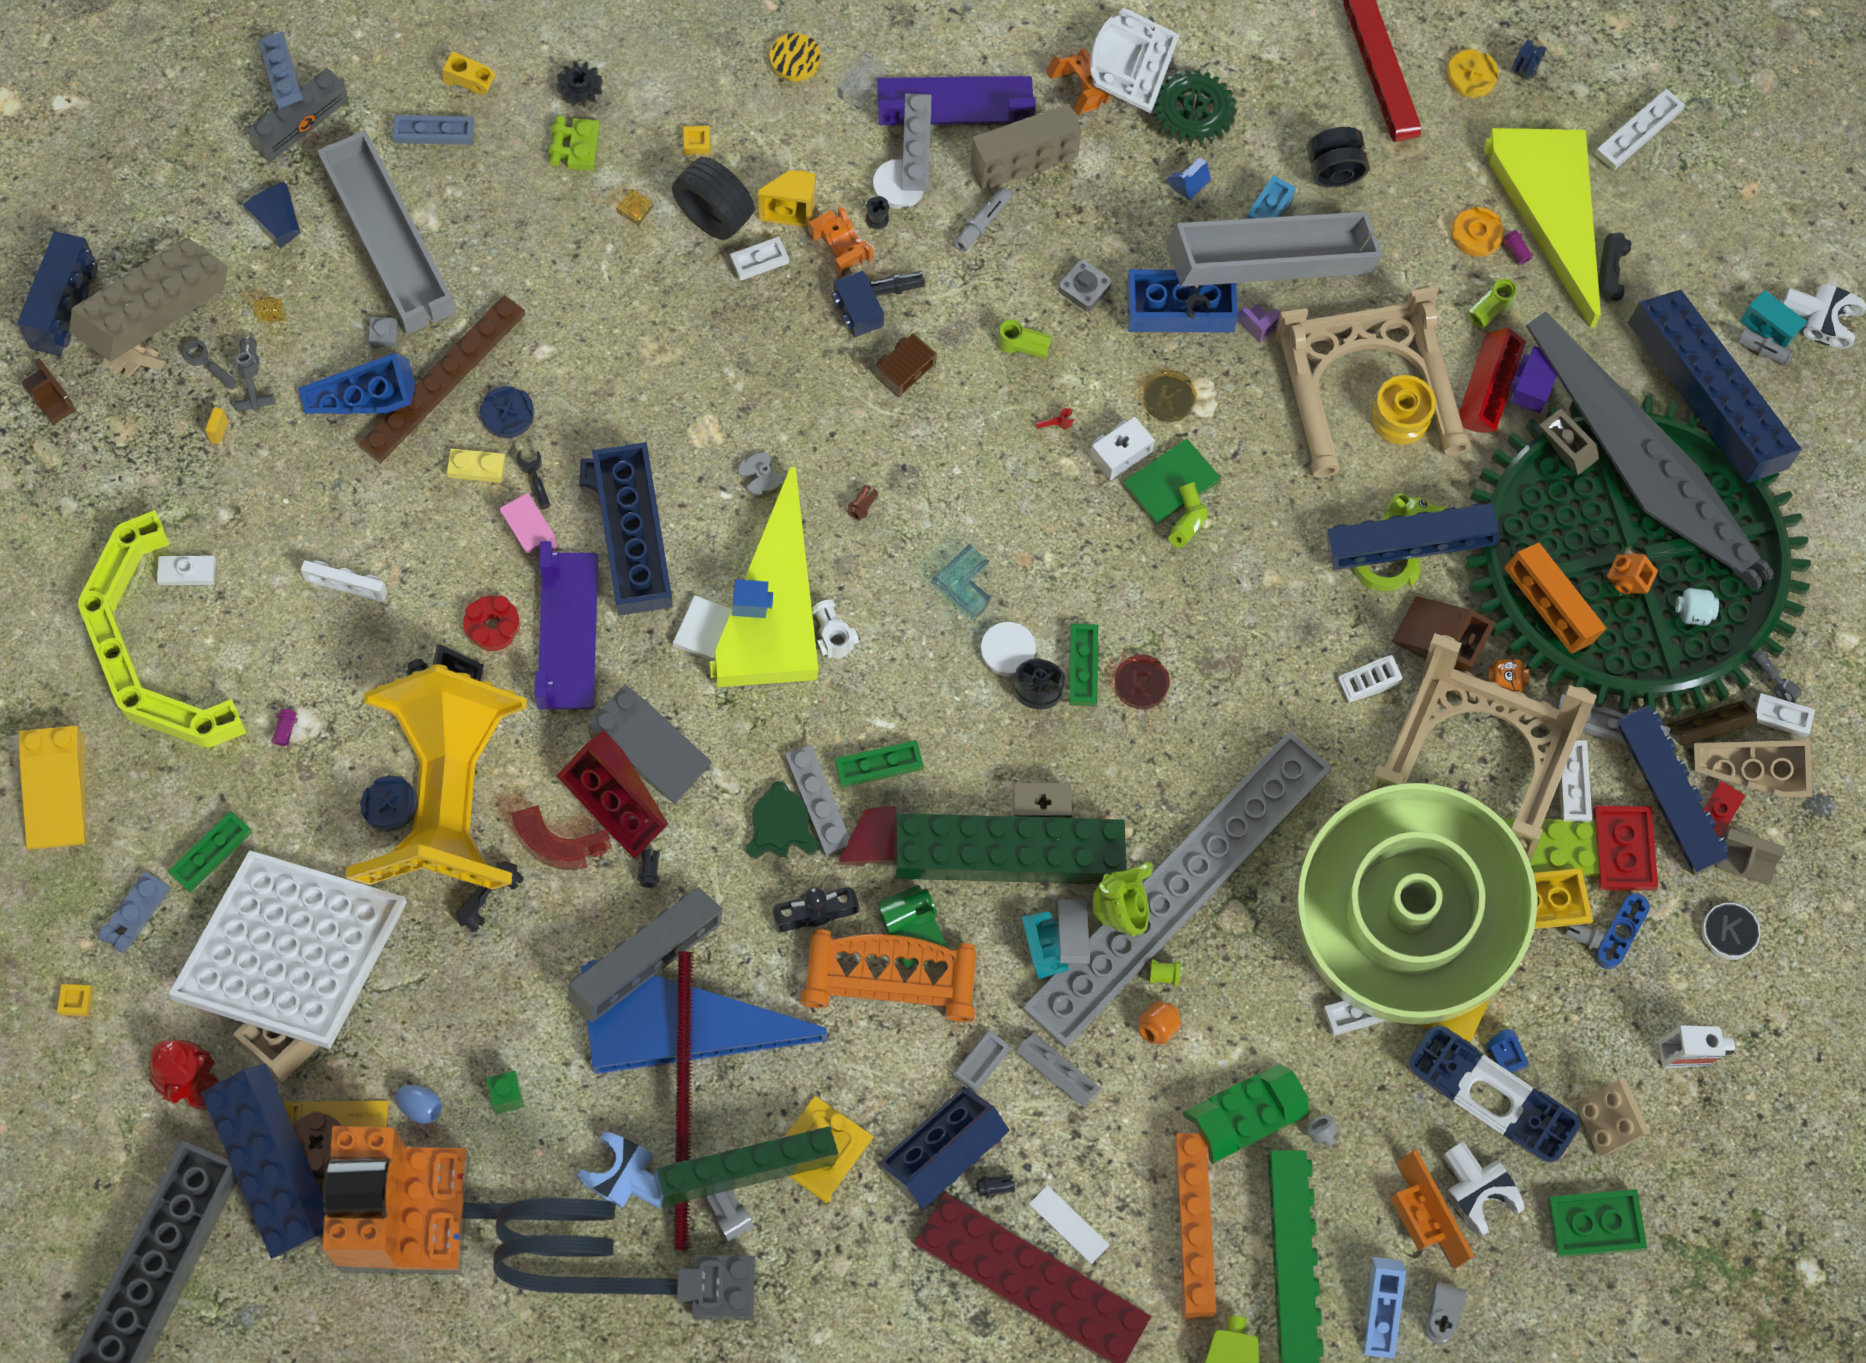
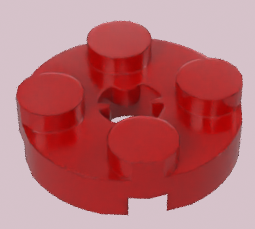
M485 596L466 607V613L463 618L465 634L473 645L482 647L483 650L498 651L508 647L520 630L518 612L505 596ZM489 618L499 620V622L495 623L496 628L489 629V625L485 627L484 623Z

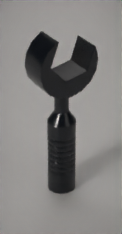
M1201 285L1190 286L1194 291V295L1190 296L1186 302L1185 311L1188 317L1194 319L1195 314L1192 308L1195 305L1204 306L1209 314L1210 301L1206 296L1199 294Z
M520 450L516 457L518 467L524 473H531V483L540 509H547L551 504L542 479L536 473L542 464L541 455L537 450V459L528 463L522 460Z

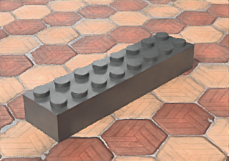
M181 1140L70 1363L148 1362L237 1182L236 1175L228 1159Z

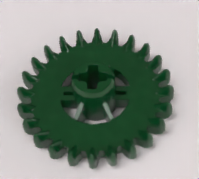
M1186 70L1185 75H1182L1181 72H1176L1175 78L1168 76L1166 83L1162 82L1153 106L1154 109L1152 110V116H1157L1155 125L1158 126L1160 123H1163L1161 127L1162 134L1170 129L1169 140L1175 135H1179V145L1185 138H1188L1189 147L1192 146L1194 139H1197L1199 146L1202 147L1204 138H1207L1210 145H1212L1214 135L1221 140L1223 136L1222 130L1225 133H1229L1230 125L1232 126L1235 122L1234 117L1237 114L1235 106L1237 101L1232 98L1233 91L1226 90L1227 83H1219L1220 78L1218 76L1210 78L1209 72H1206L1204 75H1201L1200 70H1196L1195 74H1192L1190 70ZM1191 92V94H1188L1186 97L1183 96V94ZM1195 94H1197V96H1196L1195 108H1194V110H1195V116H1194V119H1192V117H1193V109H1192V107H1193V102H1194ZM1177 99L1183 106L1180 109H1176ZM1210 104H1213L1212 113L1206 110V107Z

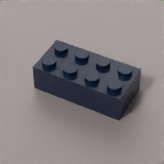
M58 231L53 232L17 322L31 350L61 356L64 347L67 348L70 343L71 310L74 306L87 299L91 278H95L98 271V264L86 239L83 237Z

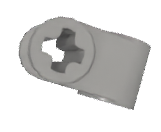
M1436 1281L1426 1325L1427 1337L1436 1344L1446 1343L1455 1333L1464 1305L1466 1289ZM1439 1322L1444 1323L1443 1327L1446 1329L1444 1333L1439 1331V1326L1437 1325Z

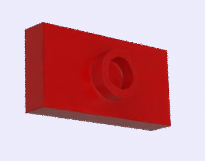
M1720 781L1703 809L1704 812L1709 811L1716 824L1713 829L1718 838L1723 835L1746 796L1723 781Z

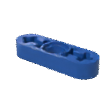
M1631 894L1622 903L1596 951L1595 959L1600 967L1611 970L1616 968L1624 959L1650 909L1649 902L1644 896ZM1637 903L1639 904L1638 909L1640 911L1631 920L1627 916L1632 910L1631 906ZM1617 925H1625L1630 931V936L1626 939L1618 937L1615 933V927ZM1614 943L1618 947L1613 953L1614 958L1608 961L1605 959L1607 955L1605 952H1608Z

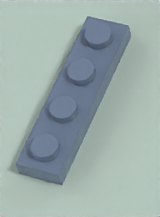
M283 31L267 35L265 38L258 40L278 108L280 109L303 100L289 46Z

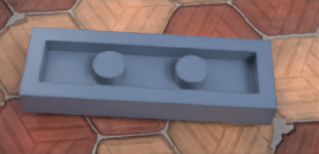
M395 115L393 141L394 143L473 145L474 117Z

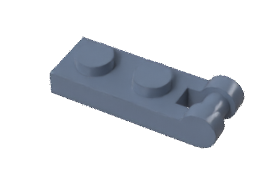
M144 872L108 924L100 930L98 939L106 944L110 942L115 945L114 948L117 951L125 953L170 891L169 885ZM120 927L127 930L123 935L116 933Z

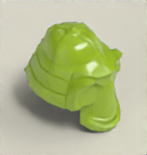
M1145 862L1129 870L1104 875L1102 882L1093 893V914L1101 924L1132 937L1141 935L1147 930L1149 905L1142 879L1152 875L1153 864Z

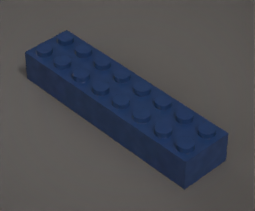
M1680 289L1639 302L1628 324L1745 482L1749 483L1789 469L1802 448L1684 292Z

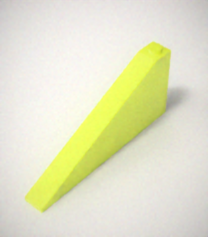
M1492 128L1489 138H1485L1484 153L1488 154L1491 169L1588 326L1595 327L1601 316L1586 130Z
M790 467L744 579L769 581L768 592H773L772 609L767 608L766 618L732 616L731 610L715 649L714 661H709L710 678L716 679V687L817 680L819 669L796 467Z

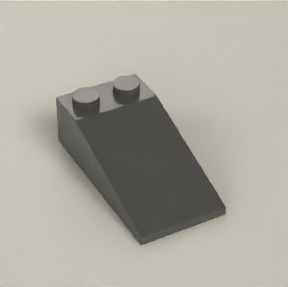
M625 684L587 724L589 735L592 739L602 731H605L625 752L638 775L674 804L682 798L712 764L711 760L656 709Z

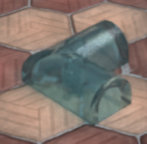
M969 544L931 580V583L973 620L981 615L990 603L991 597L973 582L989 565V560Z

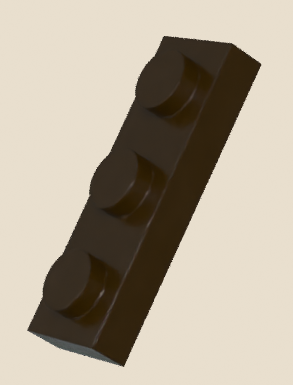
M1742 700L1668 723L1667 727L1671 728L1669 735L1680 746L1689 745L1704 738L1715 737L1721 733L1733 729H1741L1758 722L1757 712Z

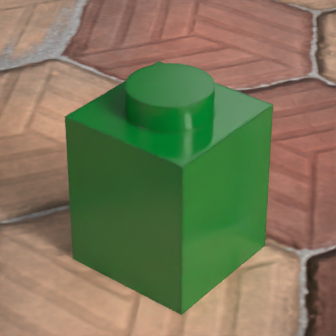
M516 1071L486 1078L492 1106L496 1114L525 1107Z

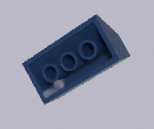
M964 1086L877 1164L909 1200L921 1209H924L950 1184H953L971 1165L975 1164L992 1146L999 1143L1002 1137L1010 1130L993 1105Z

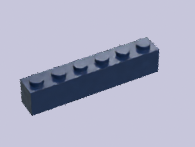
M1476 503L1470 507L1458 509L1450 507L1439 512H1419L1413 516H1393L1387 520L1380 521L1366 520L1360 524L1348 526L1345 524L1336 525L1333 528L1327 529V542L1333 570L1496 546L1498 545L1499 531L1493 504Z
M1648 705L1618 719L1616 725L1693 875L1724 862L1728 858L1726 855L1729 852L1728 846L1722 836L1717 837L1713 829L1716 826L1715 821L1709 811L1704 812L1700 804L1703 801L1702 796L1695 785L1691 787L1687 776L1690 775L1683 760L1678 762L1673 752L1676 750V746L1670 735H1664L1660 727L1663 725V721L1657 710L1652 711Z

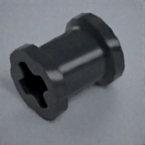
M882 196L871 197L866 203V223L872 229L880 230L889 223L888 212L890 206L888 200Z

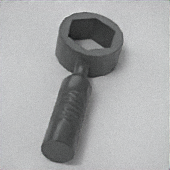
M190 340L184 345L183 355L188 364L192 366L205 364L208 371L229 389L235 386L236 380L218 364L208 360L209 352L204 342ZM200 347L203 350L202 355L199 357L191 358L189 356L191 349Z
M1763 650L1756 651L1753 657L1770 679H1775L1778 683L1774 688L1776 696L1782 700L1795 703L1802 694L1801 689L1794 682L1780 678L1779 670Z

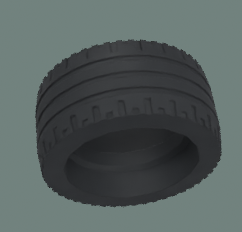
M699 157L692 162L672 185L673 196L684 214L702 231L719 240H727L736 234L755 211L754 201L744 184L729 169L708 157Z

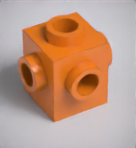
M1617 554L1607 577L1620 593H1648L1658 570L1645 554Z

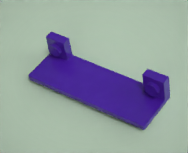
M1031 76L877 79L878 126L904 125L905 94L931 95V125L1012 124L1035 116L1036 102L1035 98H1033Z
M540 541L539 568L542 576L539 671L535 672V701L538 710L593 709L599 557L598 553H558V551H553L551 541Z

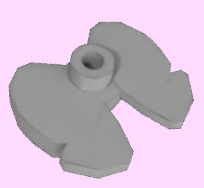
M765 452L752 455L747 459V462L743 460L738 467L739 476L741 477L756 474L757 478L747 486V490L753 495L762 496V493H772L782 486V476L771 470V457Z

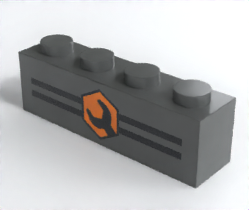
M328 67L301 87L303 100L280 109L278 106L247 129L252 147L267 162L270 163L349 101L345 84Z

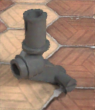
M247 337L246 345L245 338H242L239 342L240 354L236 357L235 365L239 375L246 379L250 398L235 400L237 411L248 409L257 411L260 410V407L276 405L273 393L263 396L257 395L253 379L259 372L258 366L260 363L256 349L257 341L252 337Z

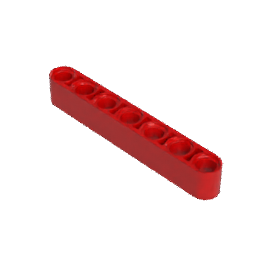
M1343 0L1344 9L1392 141L1395 143L1419 138L1421 136L1420 121L1376 0Z

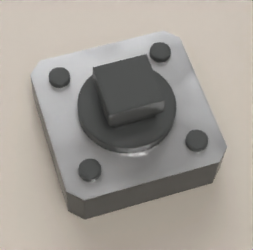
M1080 260L1060 282L1059 292L1086 312L1091 311L1111 288V278L1085 260Z

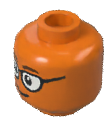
M1500 659L1495 661L1494 667H1489V681L1495 682L1500 687L1512 692L1518 691L1523 693L1524 686H1529L1530 673L1529 669H1524L1523 663L1519 659Z

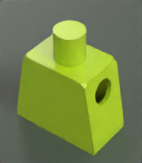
M1229 1315L1227 1331L1215 1330L1204 1363H1259L1258 1337L1245 1334L1247 1318Z

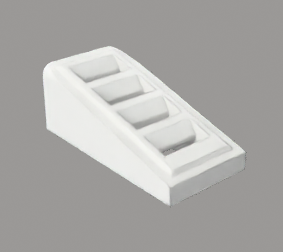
M1390 655L1338 677V681L1347 702L1351 703L1400 686L1402 675L1394 657ZM1383 669H1386L1387 674H1388V676H1389L1388 679H1387V677H1386V675H1385ZM1376 672L1378 679L1380 681L1378 683H1376L1372 675V673ZM1362 676H1365L1369 687L1365 688L1361 679ZM1354 679L1359 691L1354 692L1350 680Z

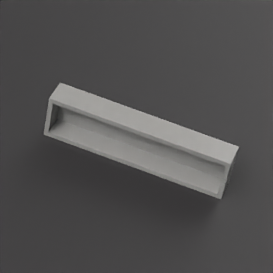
M362 131L317 150L321 166L406 334L428 326V320L430 319L435 323L456 314L453 298L367 131Z
M1367 212L1176 223L1166 240L1181 287L1371 274L1383 257L1376 236H1371L1374 230Z

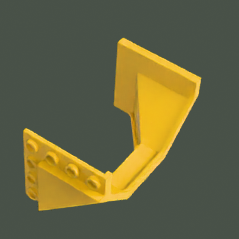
M438 664L431 665L430 668L423 671L413 672L410 676L397 678L394 682L379 685L377 688L365 692V704L388 711L397 718L419 760L416 792L418 805L414 815L412 831L389 854L348 866L346 868V878L371 885L424 868L492 890L512 884L511 872L487 865L470 834V822L477 760L501 719L525 710L527 698L516 695V692L513 690L496 688L491 682L474 680L469 674L455 673L448 670L446 666Z

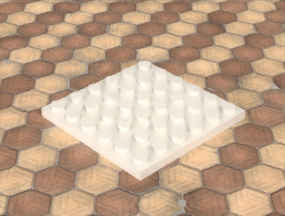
M249 850L171 988L169 996L171 1000L330 1049L407 903L404 896Z

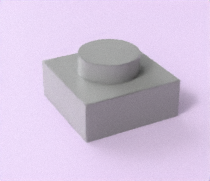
M371 317L369 345L397 347L398 318Z

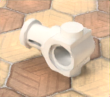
M824 600L812 607V614L817 617L821 626L818 630L821 639L817 640V646L821 655H827L828 659L832 657L837 659L843 658L849 651L854 649V644L859 643L854 627L849 628L848 624L844 623L842 619H838L834 610L835 603L833 600ZM840 638L844 640V643L834 645L831 641Z

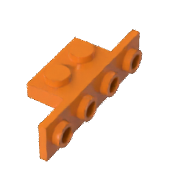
M1417 1150L1412 1151L1397 1162L1410 1188L1397 1192L1390 1199L1418 1251L1440 1242L1452 1267L1456 1269L1475 1256Z

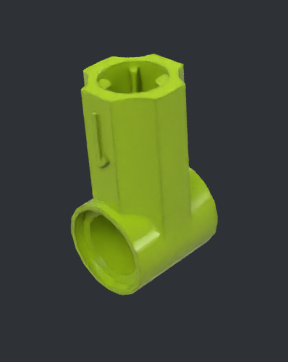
M1506 278L1496 281L1493 288L1467 312L1470 322L1475 327L1484 329L1502 311L1509 309L1517 292L1515 283ZM1498 292H1503L1508 297H1501L1498 295Z
M1006 320L1000 326L997 345L1005 353L1018 351L1046 359L1052 335L1024 328L1016 320ZM1010 334L1015 336V338L1010 339L1005 335Z

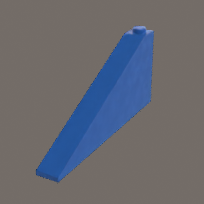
M597 959L588 961L587 965H581L582 974L589 970ZM654 975L593 1023L587 1019L592 1065L595 1074L677 1062L678 982ZM691 987L693 989L691 991L693 992L691 994L693 996L691 998L693 1000L691 1002L693 1003L691 1005L693 1009H690L693 1011L690 1013L693 1015L690 1017L693 1018V1020H690L693 1022L690 1024L693 1026L690 1028L693 1029V1031H690L693 1033L690 1035L693 1037L690 1039L693 1040V1042H690V1044H693L690 1046L693 1048L690 1050L693 1052L690 1053V1055H693V1057H690L692 1060L827 1041L826 1027Z

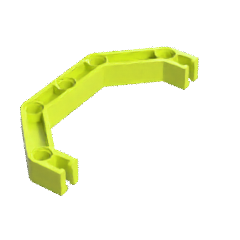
M154 510L125 521L114 529L79 597L78 607L115 702L124 717L130 721L198 746L214 747L247 733L233 700L230 699L202 710L144 689L114 615V611L142 556L170 545L162 523ZM153 529H158V531L143 535ZM135 537L132 542L124 543L126 539ZM100 604L97 610L90 611L92 606ZM119 652L115 658H108L111 653ZM133 699H138L136 705L131 707L127 706L129 701ZM232 716L236 717L234 718L235 721L218 726L219 722ZM212 726L209 732L200 733L203 727Z

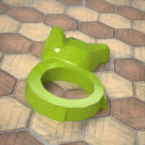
M1398 493L1390 500L1386 515L1382 520H1387L1393 516H1413L1419 512H1439L1450 507L1436 506L1421 497H1409L1404 493ZM1420 557L1405 559L1406 567L1404 571L1397 576L1389 578L1376 575L1367 565L1353 567L1355 576L1365 587L1370 590L1372 588L1386 592L1398 590L1406 584L1413 587L1420 575L1421 562Z

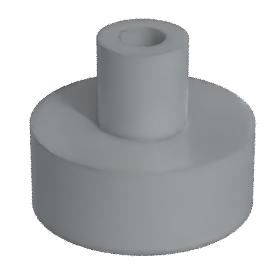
M1331 1115L1319 1116L1309 1123L1307 1133L1314 1143L1324 1142L1326 1146H1331L1335 1143L1334 1135L1338 1131V1125Z

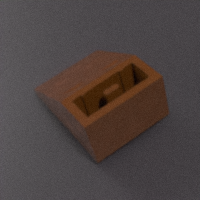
M1416 596L1392 639V643L1426 659L1435 633L1441 636H1450L1457 642L1462 643L1454 669L1470 673L1496 622L1470 609Z

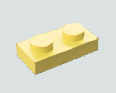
M451 449L447 476L448 478L502 483L506 456L502 453Z

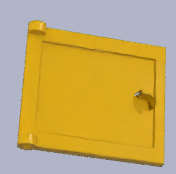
M814 1096L784 1137L828 1127L831 1123L838 1157L835 1165L788 1177L825 1203H828L834 1191L874 1136Z

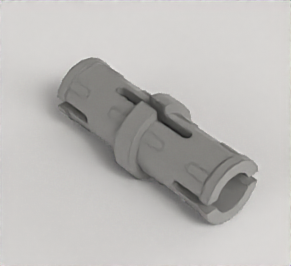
M1747 328L1744 329L1737 342L1758 352V356L1762 358L1766 356L1784 366H1787L1794 353L1793 350L1773 342V338L1769 336L1767 338L1747 330ZM1754 341H1757V342H1759V343H1761V344H1763V345H1765V346H1767V347H1769V348H1771V349L1777 351V353H1774V352H1772V351H1770V350H1768V349H1766V348H1764V347H1762V346H1760V345L1754 343Z

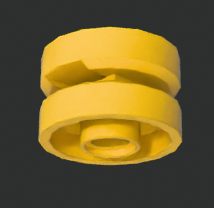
M1400 375L1390 378L1383 383L1378 391L1372 408L1371 420L1375 431L1381 438L1390 443L1405 445L1416 442L1428 430L1435 413L1436 398L1434 392L1425 381L1415 376Z

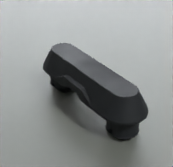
M1621 232L1610 233L1604 240L1598 278L1599 293L1604 300L1612 298L1615 301H1619L1624 296L1625 288L1623 285L1618 284L1620 275L1619 260L1621 256H1625L1630 252L1632 244L1631 240H1627L1624 233Z
M503 861L497 867L512 873V884L507 885L511 888L510 890H514L519 886L516 882H523L524 876L517 871L516 864ZM479 886L456 911L455 914L460 927L466 925L471 932H476L480 929L478 925L482 926L485 923V918L477 912L486 902V898L492 889Z

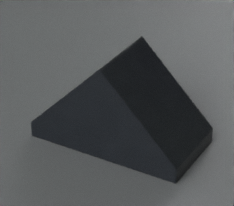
M441 644L436 646L432 665H444L452 672L466 673L472 679L481 681L483 664Z

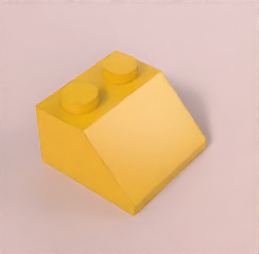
M788 170L759 189V220L808 227V221L813 220L816 205V173H810L807 170Z

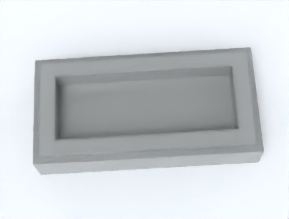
M988 1030L953 1073V1077L976 1094L1011 1051L1012 1047Z

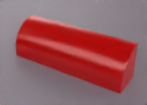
M1509 327L1485 334L1459 410L1462 426L1467 430L1479 433H1491L1497 430L1510 391L1509 389L1526 341Z

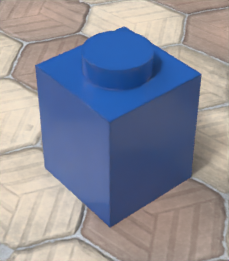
M735 579L732 616L766 618L767 608L772 609L773 592H768L769 581Z

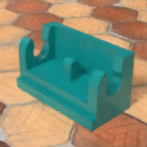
M1766 290L1749 305L1739 321L1754 333L1765 338L1769 336L1773 338V342L1785 348L1792 343L1798 336V332L1807 323L1804 318Z
M1051 912L1022 916L1033 965L1039 979L1070 971L1068 963H1060L1058 924L1056 918L1050 919L1052 918Z

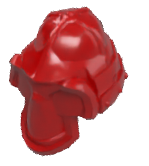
M163 1040L153 1045L149 1060V1082L152 1083L154 1091L158 1092L163 1100L166 1099L175 1104L184 1098L187 1105L192 1108L207 1109L201 1092L219 1083L217 1077L210 1073L215 1061L212 1059L210 1052L203 1049L200 1044L185 1040Z

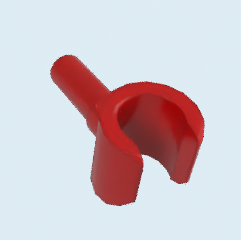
M1065 408L1061 411L1059 417L1036 422V427L1039 429L1059 425L1063 429H1069L1075 419L1067 420L1064 417L1071 416L1073 410Z

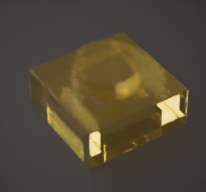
M631 188L616 209L618 214L639 226L652 210L654 204L652 200Z
M266 297L262 300H254V310L259 322L286 321V310L282 299Z

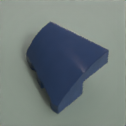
M285 182L265 189L243 204L244 210L262 227L263 232L280 249L301 233L289 189Z

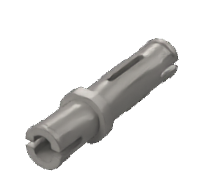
M999 187L976 216L965 223L964 230L953 242L959 251L966 252L977 238H981L985 234V228L1011 199L1012 193L1006 187Z

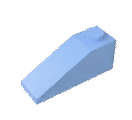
M1372 1257L1368 1285L1364 1355L1395 1359L1406 1278V1269L1402 1260Z

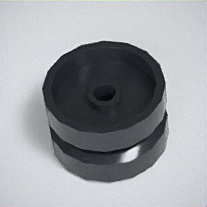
M1336 127L1316 134L1306 145L1310 163H1312L1311 170L1314 183L1320 187L1332 188L1350 185L1361 180L1370 170L1367 153L1364 151L1363 135L1357 128Z

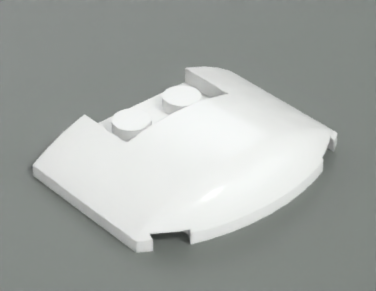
M1123 8L1119 11L1120 15L1114 18L1111 16L1106 21L1095 39L1090 62L1093 84L1151 113L1180 35Z

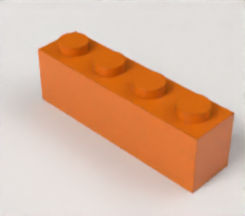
M1540 543L1517 552L1504 567L1571 654L1593 644L1607 629Z

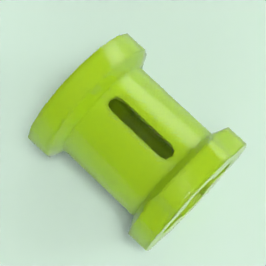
M1151 959L1149 984L1154 985L1155 982L1173 984V987H1178L1181 962L1176 961L1175 964L1160 963L1156 959Z

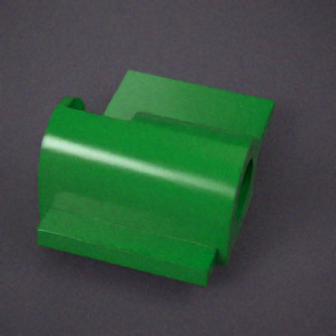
M917 885L877 902L878 914L887 934L914 937L948 948L935 921L937 911L927 888L921 890L920 885ZM902 958L907 970L919 965L916 959L906 961Z

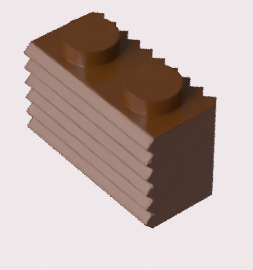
M912 333L908 338H901L891 354H884L877 361L876 378L885 387H888L893 394L900 397L936 364L937 353L917 335Z

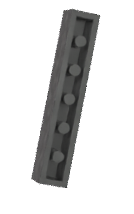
M700 887L691 893H685L677 904L670 909L667 908L661 911L653 922L649 925L641 926L633 937L627 941L620 942L613 952L605 958L597 959L585 973L576 975L569 983L568 1001L593 1023L679 957L678 951H687L721 925L723 908Z

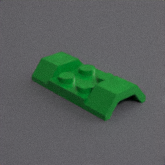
M1279 1064L1209 1097V1099L1183 1111L1182 1114L1187 1120L1196 1124L1207 1143L1209 1160L1211 1164H1214L1308 1117L1310 1111L1308 1095L1293 1070Z

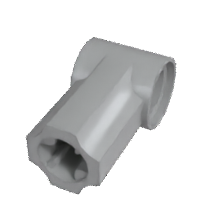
M732 1190L705 1196L717 1217L715 1218L727 1242L754 1228L743 1204H739Z

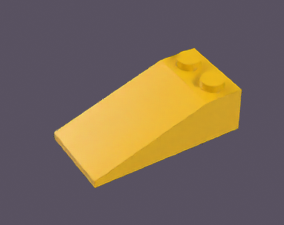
M78 726L19 731V759L26 848L32 850L86 845L84 735Z

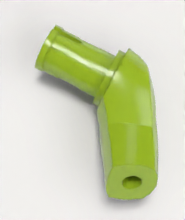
M1195 482L1178 488L1186 511L1174 525L1168 538L1170 543L1177 548L1184 547L1202 527L1208 517V506L1205 507V505L1201 504Z

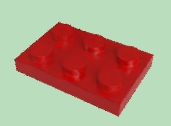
M1595 806L1593 817L1596 827L1599 890L1656 891L1659 887L1652 806Z

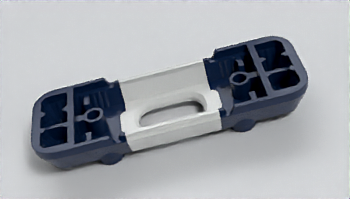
M1444 1026L1431 1027L1409 1059V1068L1416 1077L1436 1089L1439 1094L1446 1096L1510 1139L1513 1144L1522 1147L1541 1161L1546 1163L1557 1161L1564 1154L1578 1132L1579 1120L1571 1110L1544 1092L1537 1091L1479 1052L1474 1045ZM1477 1081H1483L1504 1094L1511 1103L1508 1113L1503 1116L1495 1115L1474 1101L1470 1096L1471 1086Z

